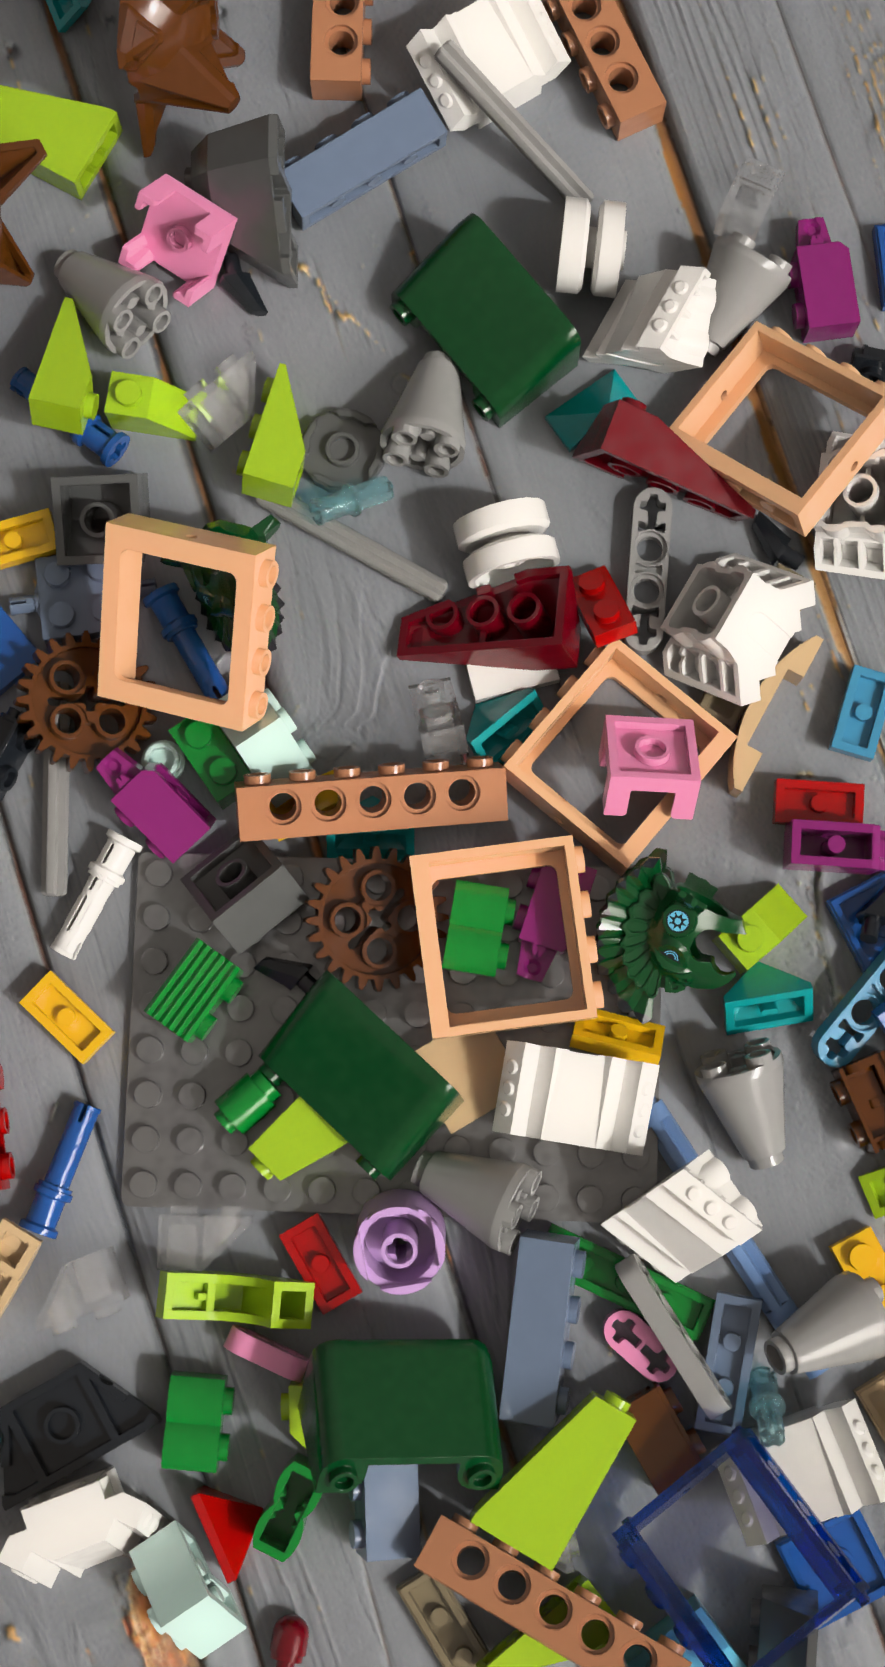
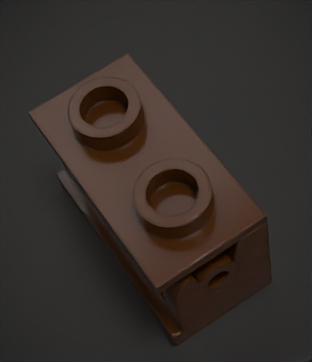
M885 1049L875 1051L845 1066L831 1070L835 1079L830 1082L832 1093L840 1107L846 1105L853 1122L848 1123L850 1134L859 1149L865 1147L866 1152L872 1154L879 1153V1149H885Z
M652 1382L653 1388L650 1389L647 1386L625 1398V1400L631 1403L628 1411L637 1420L627 1437V1441L659 1496L704 1470L706 1467L700 1455L707 1452L695 1429L692 1427L685 1431L677 1415L684 1410L672 1388L669 1386L662 1390L658 1382Z

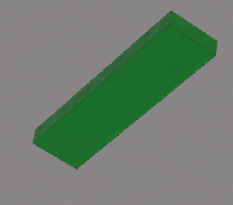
M551 1223L547 1232L580 1237L579 1250L586 1251L584 1275L582 1279L576 1278L575 1285L643 1316L615 1269V1264L625 1259V1257ZM647 1268L691 1339L698 1342L716 1300L681 1283H675L668 1277Z

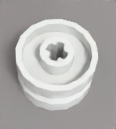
M566 196L555 292L577 294L582 289L584 269L592 268L590 290L593 296L615 298L619 272L623 271L627 231L624 230L626 202L604 200L599 206L597 226L591 227L589 226L591 204L588 198Z
M524 497L497 502L476 509L462 516L453 524V532L458 550L470 554L463 561V569L468 587L476 589L490 584L493 588L514 580V574L523 570L555 567L560 563L555 538L542 534L550 524L544 500Z

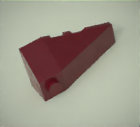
M622 397V400L618 399L605 404L572 456L581 462L621 479H624L625 475L645 478L648 488L656 487L673 495H677L679 491L685 493L683 500L686 503L733 521L753 519L756 512L741 495L659 417L646 412L647 406L644 403L633 398Z
M567 565L526 569L515 573L514 580L493 588L490 584L476 588L477 594L456 602L448 599L401 617L397 657L399 660L467 664L535 671L578 668L581 625L571 567Z

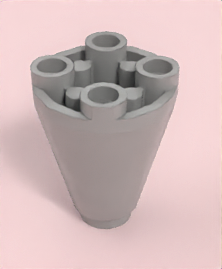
M734 231L731 236H718L707 265V270L711 273L709 278L717 280L715 287L716 303L710 317L708 329L709 346L706 355L712 358H716L720 350L725 351L786 290L791 282V277L788 275L792 269L791 264L777 255L770 254L766 258L753 250L756 243L737 231Z
M75 249L65 251L58 258L54 267L55 277L68 297L73 298L76 308L109 351L120 355L123 359H131L154 333H161L168 326L171 319V313L166 310L168 293L164 284L156 277Z
M443 351L427 352L417 364L382 427L380 435V446L384 450L383 460L387 464L395 467L408 466L413 469L424 470L427 475L434 478L447 477L450 468L456 467L464 459L466 446L459 370Z
M766 1037L750 1040L743 1045L744 1049L727 1053L726 1049L708 1051L700 1056L702 1065L694 1072L697 1084L741 1157L748 1161L750 1169L753 1170L766 1169L780 1164L784 1160L782 1151L786 1147L784 1058L782 1051L778 1047L771 1046L770 1039Z
M425 1150L415 1165L411 1183L418 1186L424 1196L488 1247L510 1256L519 1241L520 1230L518 1229L522 1221L530 1222L538 1208L540 1197L534 1195L541 1181L542 1171L525 1163L444 1151L432 1153Z
M848 1270L831 1277L772 1332L770 1339L765 1341L764 1352L773 1370L779 1375L787 1373L795 1375L884 1357L885 1308L882 1304L884 1293L877 1280L871 1276L863 1279L858 1274Z

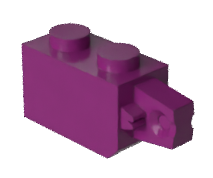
M823 217L798 220L796 225V249L789 263L792 265V269L788 274L791 277L788 289H794L796 303L792 305L794 329L801 330L803 343L853 337L861 320L849 248L840 241L831 242Z
M116 747L96 766L97 771L115 794L110 801L116 806L114 808L116 815L127 826H136L147 837L145 842L149 849L161 859L167 857L172 863H175L211 829L217 820L162 763L149 762L143 767Z
M792 819L784 827L783 869L871 875L876 871H885V831L880 830L881 826L875 824Z
M550 866L532 868L526 887L534 889L529 906L520 903L512 928L521 931L517 941L521 943L516 975L538 983H542L555 955L567 952L557 873ZM585 866V873H578L580 891L588 890L590 895L597 873L596 869Z

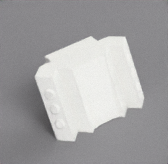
M477 0L458 12L450 15L445 14L433 29H420L406 45L450 131H464L475 124L478 129H481L491 123L492 120L435 60V53L446 41H454L514 108L540 95L542 85L556 78L571 62L541 0Z
M682 265L679 270L665 269L641 275L637 280H625L582 357L588 362L632 366L664 374L701 368L709 346L708 329L710 317L716 303L715 287L717 280L709 278L711 273L706 267Z
M836 431L831 433L827 441L826 453H821L818 477L853 434ZM885 439L813 527L816 531L814 542L815 570L885 580Z
M738 553L718 557L715 561H709L704 564L697 563L660 627L671 636L662 651L664 675L739 706L760 701L759 680L776 675L775 666L780 655L794 633L801 631L800 609L815 605L814 580Z
M507 1040L492 1131L643 1156L660 1065Z
M709 1149L667 1176L600 1224L613 1234L622 1245H627L639 1258L645 1259L651 1264L652 1268L657 1272H662L675 1283L722 1257L736 1246L742 1245L763 1229L753 1204L740 1194L731 1181L726 1166L722 1161L714 1157Z
M855 1398L833 1402L819 1408L816 1406L809 1407L742 1431L740 1438L729 1439L711 1449L747 1547L766 1545L779 1536L798 1534L802 1530L810 1528L809 1526L834 1517L851 1515L863 1506L881 1504L885 1501V1469Z
M111 1466L40 1493L30 1499L29 1504L19 1509L26 1530L8 1537L0 1553V1563L10 1567L11 1572L34 1584L41 1583L52 1588L60 1569L81 1578L83 1571L94 1565L123 1554L131 1557L129 1551L139 1544L141 1538L148 1539L170 1524L171 1521L146 1502L126 1494L123 1491L116 1468Z

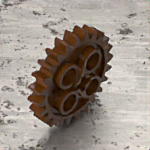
M84 630L80 635L79 642L76 643L71 633L67 632L62 639L63 647L52 638L46 643L49 655L40 649H37L32 654L37 665L25 663L21 669L30 679H19L15 684V687L25 692L26 695L17 697L13 701V705L26 708V712L21 714L16 719V722L30 724L31 728L23 738L24 740H29L37 737L40 740L35 749L36 754L48 748L52 751L49 764L53 765L63 757L66 759V771L71 772L77 763L81 762L84 773L89 774L93 770L94 762L99 764L116 747L123 752L125 749L133 755L141 750L135 739L146 741L151 736L149 731L142 725H152L157 721V717L146 712L148 708L125 703L124 706L97 703L89 711H86L84 703H66L59 706L48 704L49 698L75 702L83 694H87V700L90 702L112 700L97 696L100 637L93 643L91 642L88 630ZM147 665L137 667L135 679L142 681L141 676L149 667ZM64 671L70 674L74 682L73 689L64 690L58 687L54 681V672ZM145 681V682H149V683L156 684V683L153 682V681ZM66 714L71 717L75 723L74 733L67 734L61 732L55 724V716ZM106 714L115 718L118 723V732L116 734H109L103 731L99 723L100 715Z
M371 846L368 859H366L360 849H353L352 863H349L343 856L336 857L339 867L337 872L327 867L322 869L324 876L328 880L326 884L312 882L311 886L320 895L318 899L305 900L306 905L315 909V915L303 918V922L315 925L316 931L310 933L305 938L306 941L320 942L321 944L312 954L314 958L319 959L326 956L330 958L324 967L325 971L328 970L331 973L339 967L341 968L338 979L341 983H347L355 975V988L359 990L364 989L368 979H371L372 987L377 992L382 991L384 979L388 980L392 988L398 989L400 988L399 975L403 974L408 980L414 982L416 975L413 967L417 965L423 968L417 918L414 926L408 930H403L397 920L399 911L405 906L410 905L416 911L409 856L413 855L406 854L400 862H397V849L389 848L384 859H382L379 847ZM378 874L385 882V891L381 897L373 900L367 895L365 887L368 879ZM439 881L433 884L432 891L438 886ZM400 888L403 889L404 895L381 914L380 919L384 923L381 928L376 926L369 927L359 939L357 945L350 949L348 947L349 941L371 923L372 918L368 915L369 911H382L392 900L395 892ZM433 896L436 926L437 922L449 919V915L439 913L436 909V906L447 900L444 896ZM349 907L355 915V922L351 929L341 932L335 926V915L341 908ZM437 928L438 938H446L447 933ZM381 938L386 944V954L380 961L371 962L367 956V946L373 939Z

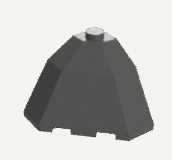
M278 114L264 115L207 134L191 151V167H186L184 172L185 185L238 218L227 248L228 252L238 254L241 260L288 288H298V245L291 232L292 189L285 176V130Z

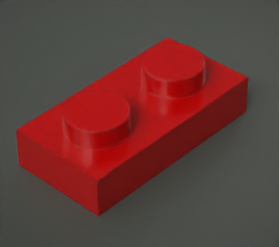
M605 565L573 577L578 612L596 648L638 633L636 621Z
M777 778L774 781L772 824L786 825L792 819L863 823L865 784Z
M319 1212L279 1235L303 1280L315 1283L314 1300L323 1315L363 1292Z

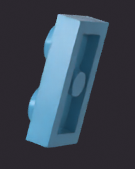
M854 665L851 668L828 750L868 762L874 759L885 720V673L859 665Z

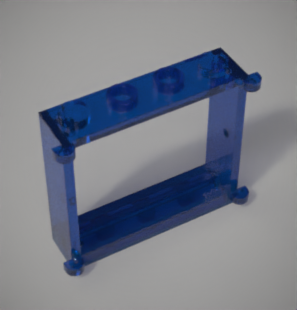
M737 1426L731 1431L732 1435L637 1514L633 1517L628 1516L621 1522L623 1525L613 1532L612 1535L619 1544L617 1548L620 1551L619 1555L631 1569H637L646 1582L645 1591L649 1599L657 1608L665 1609L674 1622L673 1631L679 1642L687 1650H693L704 1667H733L639 1533L728 1458H731L835 1599L751 1666L771 1667L855 1599L861 1608L869 1603L870 1598L866 1591L870 1587L753 1430Z

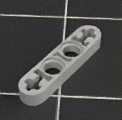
M656 487L646 488L636 496L631 517L625 602L630 612L632 610L642 614L657 612V617L649 614L647 632L654 634L655 637L649 638L646 645L639 644L637 636L623 638L624 644L639 656L655 652L661 643L664 632L660 627L665 618L673 507L669 495L664 490ZM648 500H656V506L664 511L657 513L654 530L638 531V527L646 529L648 524V511L641 509V507L647 506ZM644 540L655 541L661 548V556L655 561L643 560L637 553L639 543ZM641 582L652 583L658 590V598L654 602L647 604L638 601L634 595L635 586ZM641 614L633 615L637 630L640 625Z
M633 1253L615 1264L616 1272L705 1414L711 1420H714L730 1410L732 1405L725 1391L640 1258Z

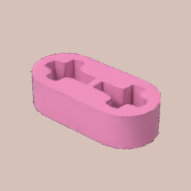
M620 1308L613 1310L606 1316L602 1327L605 1340L648 1380L659 1383L668 1381L674 1376L677 1368L668 1354L664 1358L668 1364L664 1371L657 1367L652 1372L647 1370L650 1361L641 1352L642 1348L647 1345L657 1354L664 1348L651 1327L637 1314L628 1309ZM618 1319L624 1323L631 1319L634 1322L630 1329L640 1339L635 1346L624 1337L618 1341L612 1338L616 1333L612 1326L614 1321Z
M232 1325L223 1345L230 1352L295 1382H301L307 1370L309 1361L307 1357L240 1325Z

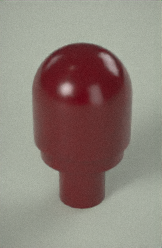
M285 1615L274 1625L269 1650L271 1651L270 1658L277 1660L276 1667H294L295 1664H301L303 1657L306 1656L309 1628L305 1620L298 1615Z

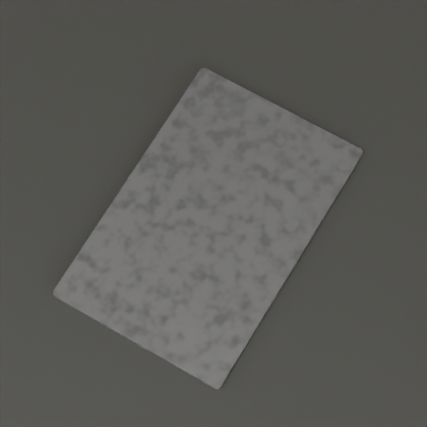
M144 852L140 855L138 859L121 1200L124 1205L131 1207L360 1214L368 1200L387 1190L410 1189L420 1191L418 1186L411 1183V1178L415 1165L425 1150L432 1153L444 1151L525 1163L541 1170V1181L534 1195L540 1197V1201L532 1220L604 1222L657 1184L658 1137L652 1127L647 1130L643 1156L494 1132L492 1127L495 1109L453 1134L450 1133L445 1123H443L391 1181L382 1174L376 1180L373 1179L356 1162L361 1154L350 1143L280 1181L275 1175L270 1180H267L250 1163L255 1155L248 1148L299 1095L285 1081L278 1087L274 1084L282 1094L274 1102L276 1107L245 1135L238 1129L230 1134L214 1116V1113L219 1109L214 1101L244 1074L248 1073L251 1075L264 1063L258 1055L305 996V993L298 986L290 991L284 985L255 970L254 967L265 957L312 964L313 967L309 973L316 980L325 972L324 967L330 958L328 956L319 959L314 958L312 954L321 944L320 942L306 941L305 938L310 933L316 931L315 925L304 923L303 918L315 915V909L303 903L292 915L286 917L267 932L259 942L251 945L239 955L211 922L180 880L211 854L184 853L175 863H172L167 857L161 859L153 852ZM276 856L310 899H318L320 895L311 886L312 882L326 884L328 881L322 869L327 867L335 872L339 870L336 858ZM347 859L349 863L353 862V859ZM587 866L596 869L597 873L589 895L592 917L584 918L586 936L594 935L596 937V924L600 920L599 910L606 904V894L615 888L616 881L623 878L625 873L620 876L610 867ZM532 868L438 880L440 883L432 891V895L444 896L447 899L444 903L436 906L437 912L449 915V919L437 922V928L445 933L448 932L456 880L510 888L508 898L516 900L512 926L504 925L501 942L509 944L505 970L496 969L495 977L491 978L442 969L447 1008L451 1013L457 1014L558 1001L571 997L573 990L567 952L555 955L542 983L533 982L516 975L521 943L517 941L521 931L512 928L520 903L527 906L530 904L534 889L526 887ZM378 874L371 876L366 882L365 889L367 895L373 900L383 895L385 882ZM400 888L395 892L392 900L382 911H369L368 915L372 918V921L361 933L349 941L348 947L350 949L357 945L359 939L369 927L376 926L381 928L384 923L380 919L381 914L404 895L403 889ZM410 905L403 907L399 911L397 920L403 930H408L414 926L417 918L416 911ZM349 907L341 908L336 913L335 926L341 932L352 928L355 922V915ZM196 938H199L244 971L239 978L244 982V985L230 1004L222 1001L212 1014L218 1020L206 1038L201 1041L196 1037L192 1043H188L147 1014L144 1009ZM438 938L441 964L443 962L446 938ZM373 939L367 946V956L371 962H378L384 958L387 948L383 939ZM590 963L592 980L601 981L604 1008L598 1009L636 1018L633 1011L628 1013L620 1011L616 1005L618 994H611L608 991L609 976L598 975L597 964ZM417 965L413 967L416 975L414 982L408 980L403 974L399 975L400 988L398 989L392 988L388 980L384 979L381 992L373 989L371 979H368L363 990L355 988V975H353L344 985L414 1051L433 1040L423 968ZM339 967L331 972L337 979H339L341 968ZM661 987L657 996L654 997L653 1017L649 1021L660 1024ZM574 1022L496 1032L505 1049L507 1040L568 1049L573 1052L600 1055L569 1047ZM659 1072L654 1093L657 1101H659ZM438 1207L443 1217H451L440 1207Z

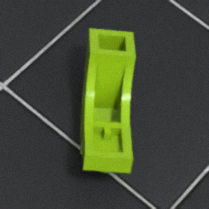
M160 1270L155 1317L178 1320L229 1321L268 1328L311 1329L315 1283L284 1277L237 1272Z

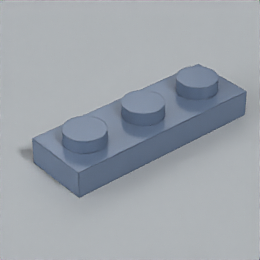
M718 1290L706 1363L725 1391L732 1408L711 1420L698 1403L695 1429L740 1438L763 1299Z

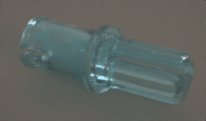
M380 476L357 485L346 483L343 484L342 490L310 499V513L327 508L312 517L319 526L349 514L357 517L360 516L364 509L392 500L394 497V487L386 476Z
M756 1367L751 1370L749 1380L752 1396L749 1403V1411L751 1416L757 1420L760 1442L767 1448L772 1445L780 1447L786 1440L782 1418L786 1410V1404L778 1391L776 1372L773 1370L770 1373L769 1367Z

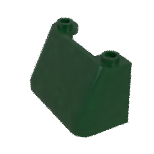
M474 213L469 214L460 221L391 294L392 304L390 308L398 321L404 326L410 323L415 328L422 326L473 385L475 398L471 402L477 413L485 421L492 419L499 428L578 366L581 338L573 324L486 223Z
M328 970L312 985L258 1055L264 1061L258 1069L277 1087L285 1081L361 1154L356 1162L375 1180L382 1174L391 1181L464 1102L459 1092Z
M336 1339L323 1342L313 1349L307 1365L298 1410L315 1493H347L352 1491L363 1482L369 1465L456 1464L457 1479L462 1486L474 1490L498 1489L503 1474V1459L493 1366L489 1351L484 1343L473 1339Z

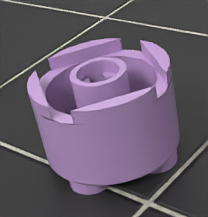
M392 1189L368 1200L358 1217L353 1245L354 1261L359 1273L367 1281L369 1279L372 1283L379 1286L380 1290L389 1294H410L425 1288L439 1269H441L445 1259L446 1226L443 1215L436 1204L420 1191ZM397 1238H403L407 1243L399 1244Z

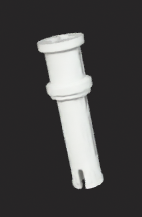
M110 828L106 833L108 840L96 861H91L88 865L90 876L81 894L69 912L59 934H57L50 946L51 949L73 960L76 959L83 942L90 933L114 887L119 888L120 885H123L125 881L123 874L135 852L140 853L143 849V846Z

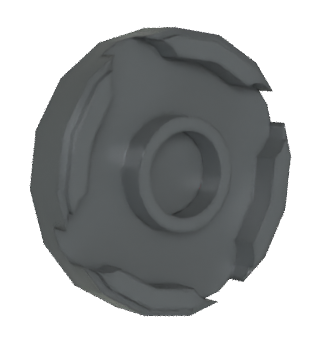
M337 408L330 410L327 414H323L320 418L319 416L309 423L302 435L305 447V473L316 486L329 493L348 495L364 490L377 479L384 467V450L380 446L381 432L369 416L354 409Z

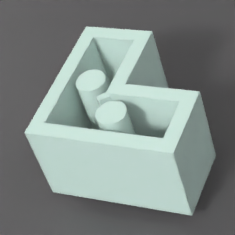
M269 688L264 690L268 696V705L261 720L243 732L220 726L251 773L268 772L271 773V779L289 778V771L313 769L311 763L317 760L303 738L297 742L295 741L291 733L297 730V727L286 710L280 706ZM226 694L219 700L227 701L228 694ZM280 793L275 795L271 802L277 808L291 799L292 796L287 793Z
M176 1520L129 1551L136 1568L131 1572L133 1581L139 1591L148 1597L152 1606L147 1610L152 1625L159 1634L163 1635L165 1632L169 1634L180 1650L187 1648L199 1659H203L247 1628L231 1590L211 1574L196 1538Z

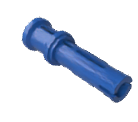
M27 367L20 368L10 381V389L29 401L28 397L36 374ZM98 413L94 420L88 419L83 435L70 433L73 443L79 447L85 445L100 457V462L106 467H111L120 460L130 442V437L124 432L117 433L103 423L102 417Z
M169 583L154 590L143 599V604L146 608H151L163 628L161 631L163 639L168 642H174L200 687L202 694L218 699L215 690H218L222 697L228 694L229 686L195 630L198 627V620L195 614L187 612L178 596L180 588L177 583Z
M76 1100L73 1103L74 1106L44 1180L39 1179L38 1183L36 1182L33 1187L36 1194L27 1217L21 1218L19 1222L20 1227L52 1239L57 1238L58 1231L55 1228L65 1204L71 1203L73 1198L71 1195L73 1191L69 1190V1187L97 1117L101 1113L100 1109Z

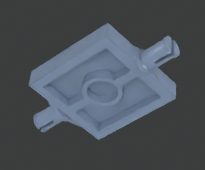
M56 556L35 558L37 583L34 595L9 597L11 615L37 612L41 619L42 636L45 644L52 638L58 644L62 643L63 636L67 632L71 633L75 641H79L80 635L84 630H88L91 639L99 638L101 631L104 564L57 566ZM155 577L141 580L140 598L146 597L157 589Z

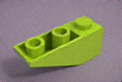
M279 363L275 378H266L261 395V402L266 403L262 415L254 414L248 436L250 439H253L250 451L242 450L236 475L242 476V494L291 508L303 473L305 447L286 364Z

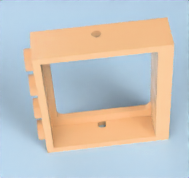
M756 321L669 428L753 508L806 537L885 439V382L880 380L873 382L862 376L849 363L841 362L839 364L827 358L816 346L811 344L804 346L792 340L783 329L776 326L769 328ZM770 369H776L866 417L802 498L707 445L765 372Z
M131 513L106 522L97 696L241 732L261 720L268 705V696L264 692L265 675L269 671L272 658L271 651L268 649V638L275 619V609L271 606L272 589L279 573V566L277 561H275L276 545ZM142 553L220 570L234 575L236 579V595L227 701L135 679Z
M618 640L608 644L607 647L602 646L593 649L584 661L588 669L579 679L574 675L567 679L556 694L561 700L551 711L544 707L528 726L533 730L531 735L524 743L516 739L502 755L501 760L505 762L506 781L622 876L671 818L675 793H667L628 841L620 844L532 772V764L607 679H613L660 718L691 719L694 721L696 744L699 750L698 760L701 781L738 736L627 645Z
M573 835L409 856L433 1040L591 1020L598 1017L597 1009L604 1008V997L601 981L592 980L590 963L598 962L595 936H586L584 918L592 917L591 903L588 890L580 891L578 873H585V860L582 846H574ZM545 866L554 868L557 873L573 990L571 997L558 1001L457 1014L451 1013L446 1003L432 895L433 884L438 880Z

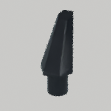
M231 253L225 255L223 260L225 274L222 275L220 284L251 315L266 316L268 311L251 278V274L242 272L238 254Z
M759 511L753 521L752 528L771 564L774 565L779 560L796 571L805 556L788 546L791 538Z
M885 886L856 914L859 924H862L860 940L864 943H876L880 926L885 925Z
M265 957L254 967L255 970L284 985L290 991L298 986L306 994L317 981L309 973L313 965L308 963Z

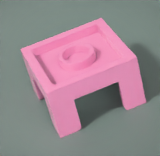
M166 173L139 191L134 208L141 210L149 205L141 233L123 245L118 263L140 271L152 261L158 263L186 281L185 284L173 292L172 296L189 307L215 287L238 218Z
M605 715L599 748L600 767L607 766V777L603 793V814L624 816L627 813L631 791L675 793L671 817L674 819L692 820L701 785L694 721L691 719Z

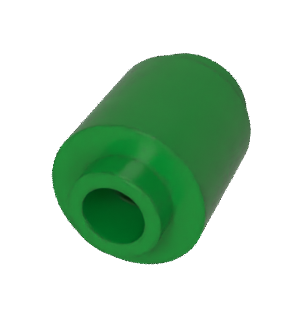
M257 1069L251 1075L248 1073L244 1074L214 1101L219 1108L214 1113V1116L230 1134L238 1129L245 1135L276 1107L274 1102L282 1094Z

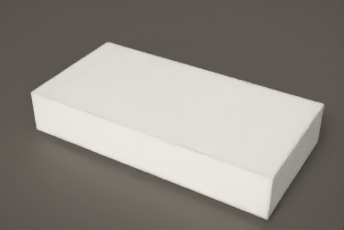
M465 665L476 704L527 688L536 689L556 684L560 681L557 669L535 671Z

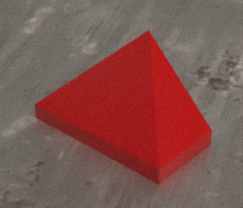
M203 1485L195 1489L191 1495V1500L227 1584L235 1581L240 1573L263 1508Z

